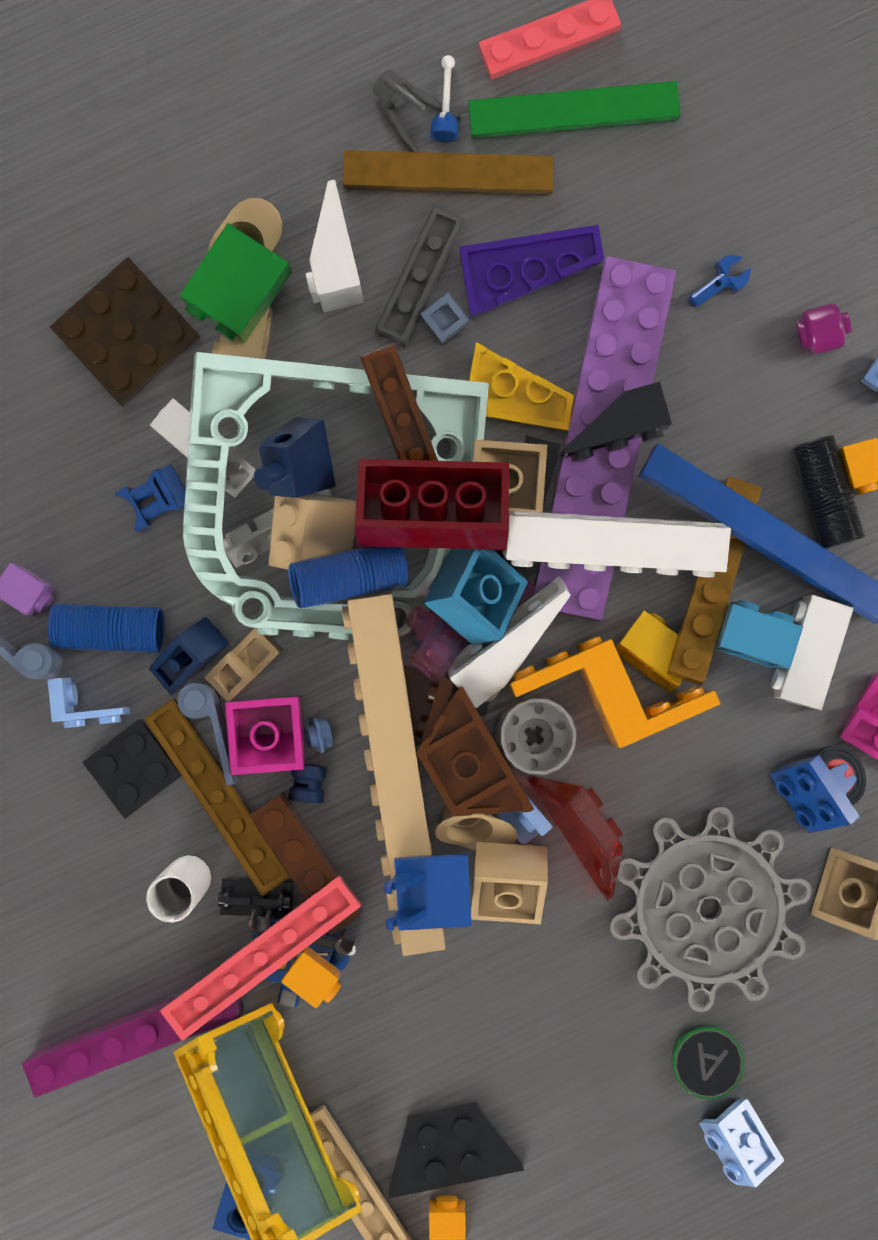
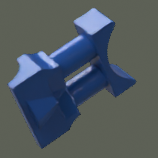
M172 464L152 471L151 476L144 484L133 490L130 487H125L116 492L115 496L122 497L132 504L137 518L134 531L143 532L152 527L150 520L166 511H179L183 509L186 489ZM154 494L157 500L142 508L140 502Z

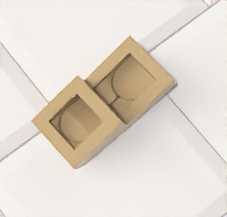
M254 628L204 678L227 702H231L284 650L270 635L258 634L257 628Z

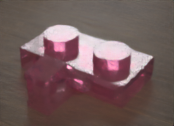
M418 605L403 620L404 623L417 633L415 639L419 642V645L408 660L433 682H437L442 679L468 641L436 613L431 614Z

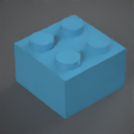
M450 549L424 604L472 645L501 641L528 581L494 550Z
M738 600V603L731 602L730 605H727L715 650L771 668H791L803 626L793 623V616L773 611V613L765 612L763 614L758 612L760 606L743 600Z

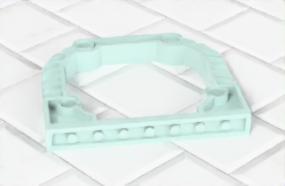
M196 352L194 354L183 517L184 547L193 571L212 594L232 606V611L239 622L245 626L257 628L258 634L278 635L279 629L293 630V636L314 637L316 631L329 632L328 638L349 640L352 628L345 629L342 615V607L348 606L347 601L328 602L327 604L310 606L301 610L297 607L294 598L279 597L277 591L264 580L248 576H238L225 555L222 521L229 447L242 443L246 438L248 423L243 415L252 404L270 390L271 377L313 382L314 389L334 390L335 384L349 385V392L370 394L371 386L365 370ZM406 374L438 461L473 462L474 440H484L489 383ZM226 417L233 419L238 428L237 434L231 439L222 437L218 431L219 422ZM441 439H446L451 448L450 454L444 459L438 455L436 449ZM430 548L425 567L411 585L407 588L398 587L391 589L394 607L399 608L401 611V619L397 623L399 636L405 635L412 629L415 617L432 611L424 604V601L450 549ZM249 598H256L260 601V611L254 616H245L242 613V605Z

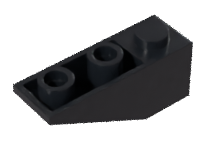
M660 381L624 391L561 452L562 459L571 457L573 462L593 457V450L607 447L608 452H613L628 447V441L642 437L643 442H649L663 437V431L667 430L672 425Z

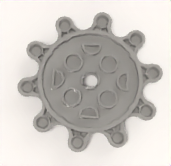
M722 806L710 810L704 830L695 836L684 834L676 821L671 818L664 817L659 819L653 826V835L659 846L656 858L647 863L626 858L620 861L616 867L618 880L634 890L636 903L630 911L617 914L611 919L610 931L612 935L619 940L638 939L646 945V960L637 971L638 981L643 987L654 989L669 977H680L685 980L688 987V1003L697 1012H705L713 1006L716 990L724 983L736 984L740 987L745 997L751 1001L762 1000L767 995L769 988L762 971L764 962L769 957L775 955L789 960H796L802 957L806 949L803 938L787 928L785 916L791 907L804 904L810 899L812 894L811 887L802 878L783 879L775 873L774 861L784 847L783 837L779 832L768 829L760 833L753 841H740L736 838L733 831L734 818L731 811ZM704 899H715L718 902L719 910L715 916L707 918L701 915L700 907Z

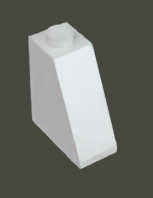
M172 399L159 412L150 426L188 458L190 412L175 399ZM229 447L225 490L236 498L254 477L255 469L235 450Z

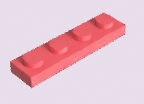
M588 0L480 41L478 49L492 80L618 32L622 24L612 0Z

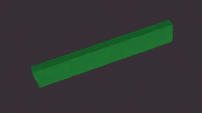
M677 81L468 100L471 139L679 120L681 115Z

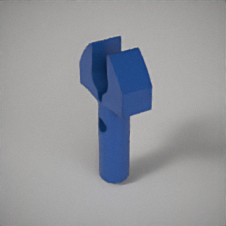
M736 255L725 256L715 265L718 269L717 276L689 296L690 303L694 307H699L724 288H732L736 294L746 286L751 268H748L738 277H727L730 268L739 263L743 257Z

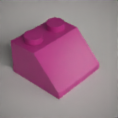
M302 696L225 703L231 775L304 769L305 730Z

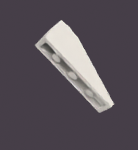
M557 577L515 609L501 641L477 645L470 644L446 662L450 680L458 688L461 686L465 688L476 708L484 702L492 701L498 696L501 689L507 685L571 596L561 577Z

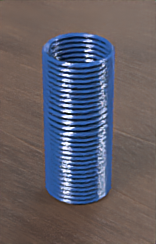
M363 547L362 549L358 548L349 552H338L337 554H327L319 558L305 559V561L302 560L301 562H291L288 568L292 595L297 607L301 610L310 606L327 604L328 602L352 599L353 597L367 595L368 593L372 594L387 591L388 589L401 588L402 586L405 587L408 582L407 561L402 547Z
M54 604L49 613L48 640L52 649L159 653L163 644L164 616L162 609L159 607L139 608L134 606L112 607L109 605Z

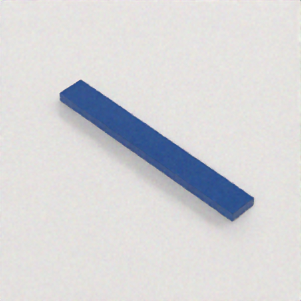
M659 443L652 448L638 477L710 522L723 523L730 527L731 535L841 604L854 608V612L873 624L878 623V581Z

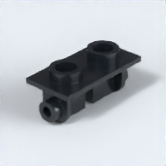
M222 879L221 892L218 894L220 915L250 916L251 910L255 909L256 916L266 917L267 910H271L273 913L272 917H284L292 911L293 882L283 881L261 896L251 880Z

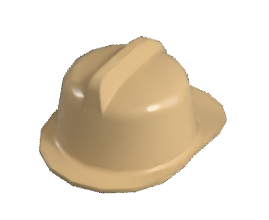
M249 198L239 202L214 233L209 243V250L226 224L229 223L273 252L282 236L283 223L279 211L272 203L262 198Z
M445 802L443 820L435 829L436 838L441 842L456 844L474 851L476 842L514 844L517 839V831L512 824L495 818L492 814L477 813L470 816H452Z

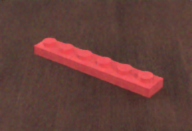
M338 875L164 1006L160 1012L181 1041H183L361 907V903L342 877Z

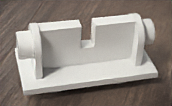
M274 508L253 519L258 528L257 531L252 533L249 525L246 523L225 534L226 538L223 539L225 554L236 568L242 564H249L255 561L259 555L270 550Z

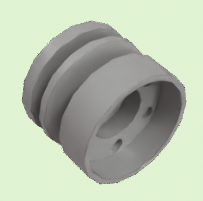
M522 699L511 703L500 713L494 726V740L510 767L527 774L546 775L559 770L570 760L576 746V728L572 717L561 705L548 699ZM537 728L538 730L535 735L539 738L538 742H529L527 744L528 736L524 733L525 730Z

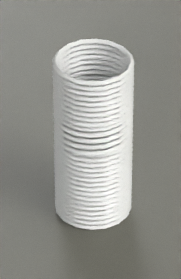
M186 855L174 860L151 883L147 890L146 902L152 915L162 922L169 923L181 921L187 917L210 886L211 873L209 867L196 856ZM169 878H177L184 882L190 890L191 897L177 894L171 887Z

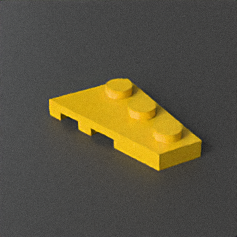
M476 342L469 381L489 383L486 417L568 431L574 401L573 394L538 375L532 374L516 365V363L501 357Z

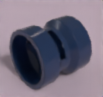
M304 763V769L291 770L294 782L293 786L289 788L288 799L305 803H323L324 790L321 787L322 781L326 778L327 767Z

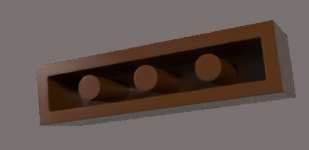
M284 791L249 815L306 900L340 875ZM359 907L328 931L330 936L359 917L363 907Z

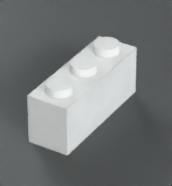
M815 595L804 596L802 601L799 600L796 603L792 616L794 621H796L795 624L803 626L791 668H777L771 681V688L774 689L772 697L812 710L822 711L854 608Z

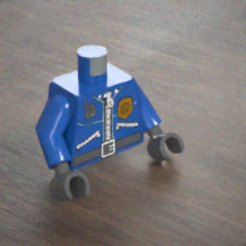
M252 909L248 927L252 932V940L283 917H274L271 922L273 914L271 910H267L266 918H259L255 915V909ZM346 929L337 931L331 936L326 932L309 945L311 949L340 971L346 968L350 957L356 952L361 940L360 935H357L354 941L347 940L344 937ZM300 953L267 977V980L281 984L277 1002L289 1007H297L300 996L281 981Z

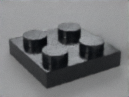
M138 719L82 762L124 819L128 818L181 777V774L159 741L142 719Z

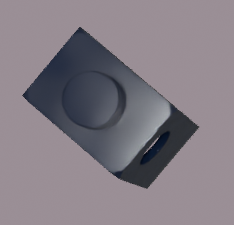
M295 417L260 444L259 451L263 467L254 472V481L260 489L268 490L274 496L299 498L336 486L324 419Z

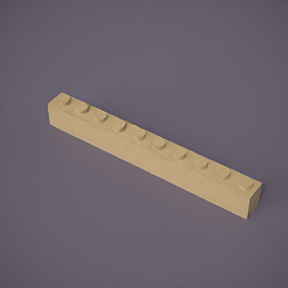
M392 590L364 594L352 599L349 598L347 600L348 606L342 607L344 627L345 629L352 628L354 642L347 643L350 664H357L359 678L353 679L356 701L363 700L365 714H359L361 735L369 736L370 749L364 750L367 771H374L376 784L370 785L371 800L373 806L380 807L381 819L375 820L378 841H385L387 854H381L383 875H390L392 880L395 875L394 858L432 855L394 600ZM392 890V894H387L389 911H397L396 890ZM395 926L394 930H392L394 945L401 944L403 956L446 950L443 928L399 931L398 926Z

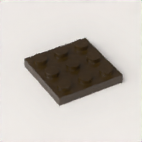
M129 257L123 260L49 326L122 407L200 338L199 334Z

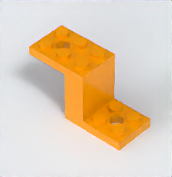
M600 636L577 644L579 651L574 654L568 655L566 650L545 658L546 666L535 670L534 665H530L516 671L513 675L514 680L507 683L512 695L518 697L578 670L610 744L619 749L721 704L714 690H703L702 687L696 688V686L677 693L678 700L672 703L662 700L645 707L643 711L612 639L602 641Z

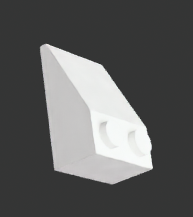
M335 179L327 183L309 259L312 272L305 273L313 303L320 302L324 313L364 303Z

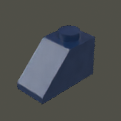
M204 617L178 634L148 669L168 693L172 695L212 662L229 643L210 620Z

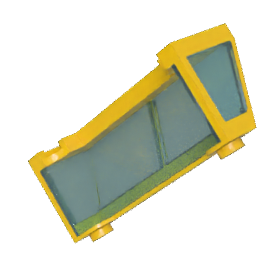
M273 1003L195 1038L173 1051V1054L250 1239L314 1240L363 1210L359 1203L360 1195L357 1187L351 1181H347L342 1177L337 1178L279 1045L278 1041L282 1038L285 1024L281 1014L275 1010Z

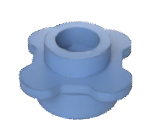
M317 718L309 719V726L305 727L308 746L310 748L314 747L316 753H324V748L332 747L333 745L329 723L326 719L319 721Z

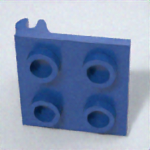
M468 853L394 858L395 875L391 881L384 883L385 893L392 894V890H396L397 911L393 917L386 919V928L388 930H394L395 926H398L399 931L472 926Z

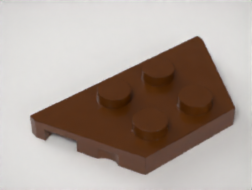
M461 686L457 689L416 752L452 816H470L477 813L488 815L522 811L524 813L534 810L533 805L465 688Z

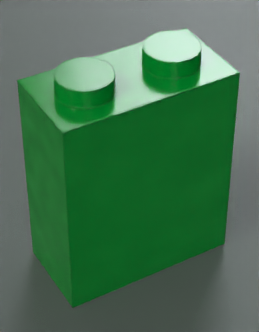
M227 223L179 296L187 305L184 310L201 322L207 318L217 325L214 330L229 341L233 342L236 337L245 343L292 274V270L287 261Z

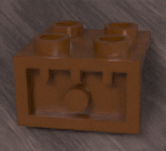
M403 665L415 743L421 745L447 706L454 683L448 678Z

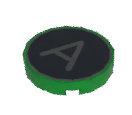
M700 1025L694 1027L688 1033L685 1032L678 1038L672 1051L671 1065L677 1081L688 1093L700 1099H716L727 1095L738 1085L744 1072V1057L740 1045L729 1032L717 1026Z

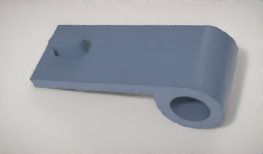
M0 635V656L23 676L31 679H47L54 677L62 668V654L58 649H52L50 644L31 643L18 651Z
M206 682L190 683L184 686L177 698L180 711L192 719L210 716L226 785H234L240 780L238 775H231L227 726L218 692L211 684Z

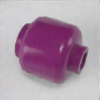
M833 303L807 309L802 313L801 320L796 321L802 349L808 348L813 354L843 347L846 341V334L852 333L848 312L841 313L839 307Z

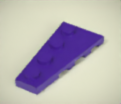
M599 225L460 246L459 253L470 319L603 263L604 254Z

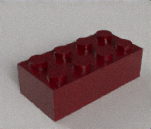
M359 459L355 516L357 546L507 550L509 533V462Z

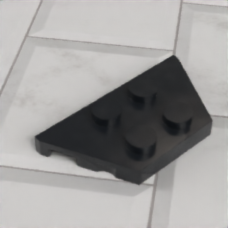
M477 1102L408 1116L392 1180L389 1185V1199L524 1171L523 1161L507 1144L505 1137L498 1128L489 1121L487 1114Z

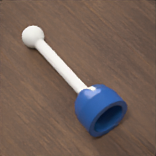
M446 55L441 61L444 68L442 112L432 119L430 137L439 142L457 140L459 131L457 118L449 112L451 69L455 66V59L450 55Z

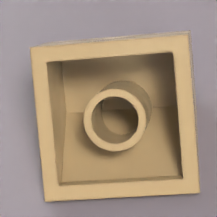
M475 439L473 462H509V511L543 513L547 445Z
M319 493L299 498L275 496L269 566L288 570L291 562H301L309 558H319L327 554L333 555L334 553H344V551L349 552L356 549V501Z
M476 842L471 920L541 924L548 884V847L531 844L517 845L498 842Z
M831 847L811 915L873 940H878V862Z

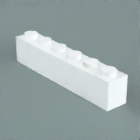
M509 511L507 550H503V555L506 560H511V565L519 567H532L533 561L548 562V567L555 569H569L571 563L584 564V569L591 571H606V566H621L620 571L627 573H642L643 568H657L656 573L663 575H678L679 570H693L692 575L714 577L715 572H727L731 528L723 523Z

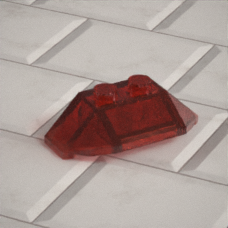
M534 774L525 777L607 901L613 898L623 846L618 838L623 834L612 817L607 820L604 819L598 809L603 806V803L592 787L585 790L581 784Z

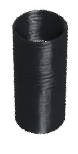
M834 435L800 444L790 450L796 465L795 468H797L798 478L802 482L800 485L804 489L803 492H805L807 506L810 507L808 510L811 511L810 514L812 515V522H814V529H816L815 532L818 536L817 539H819L820 545L825 549L866 536L861 524L862 521H860V514H858L859 511H857V506L854 505L855 501H852L854 497H850L853 495V493H849L852 489L849 486L847 473H845L844 463H842L843 460H841V453H839L838 446H836L837 443Z

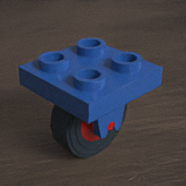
M843 746L823 747L814 751L809 758L779 766L769 774L776 784L777 791L787 800L795 813L796 820L805 828L807 833L851 825L860 817L852 805L858 803L864 795L866 774L860 759L851 750Z

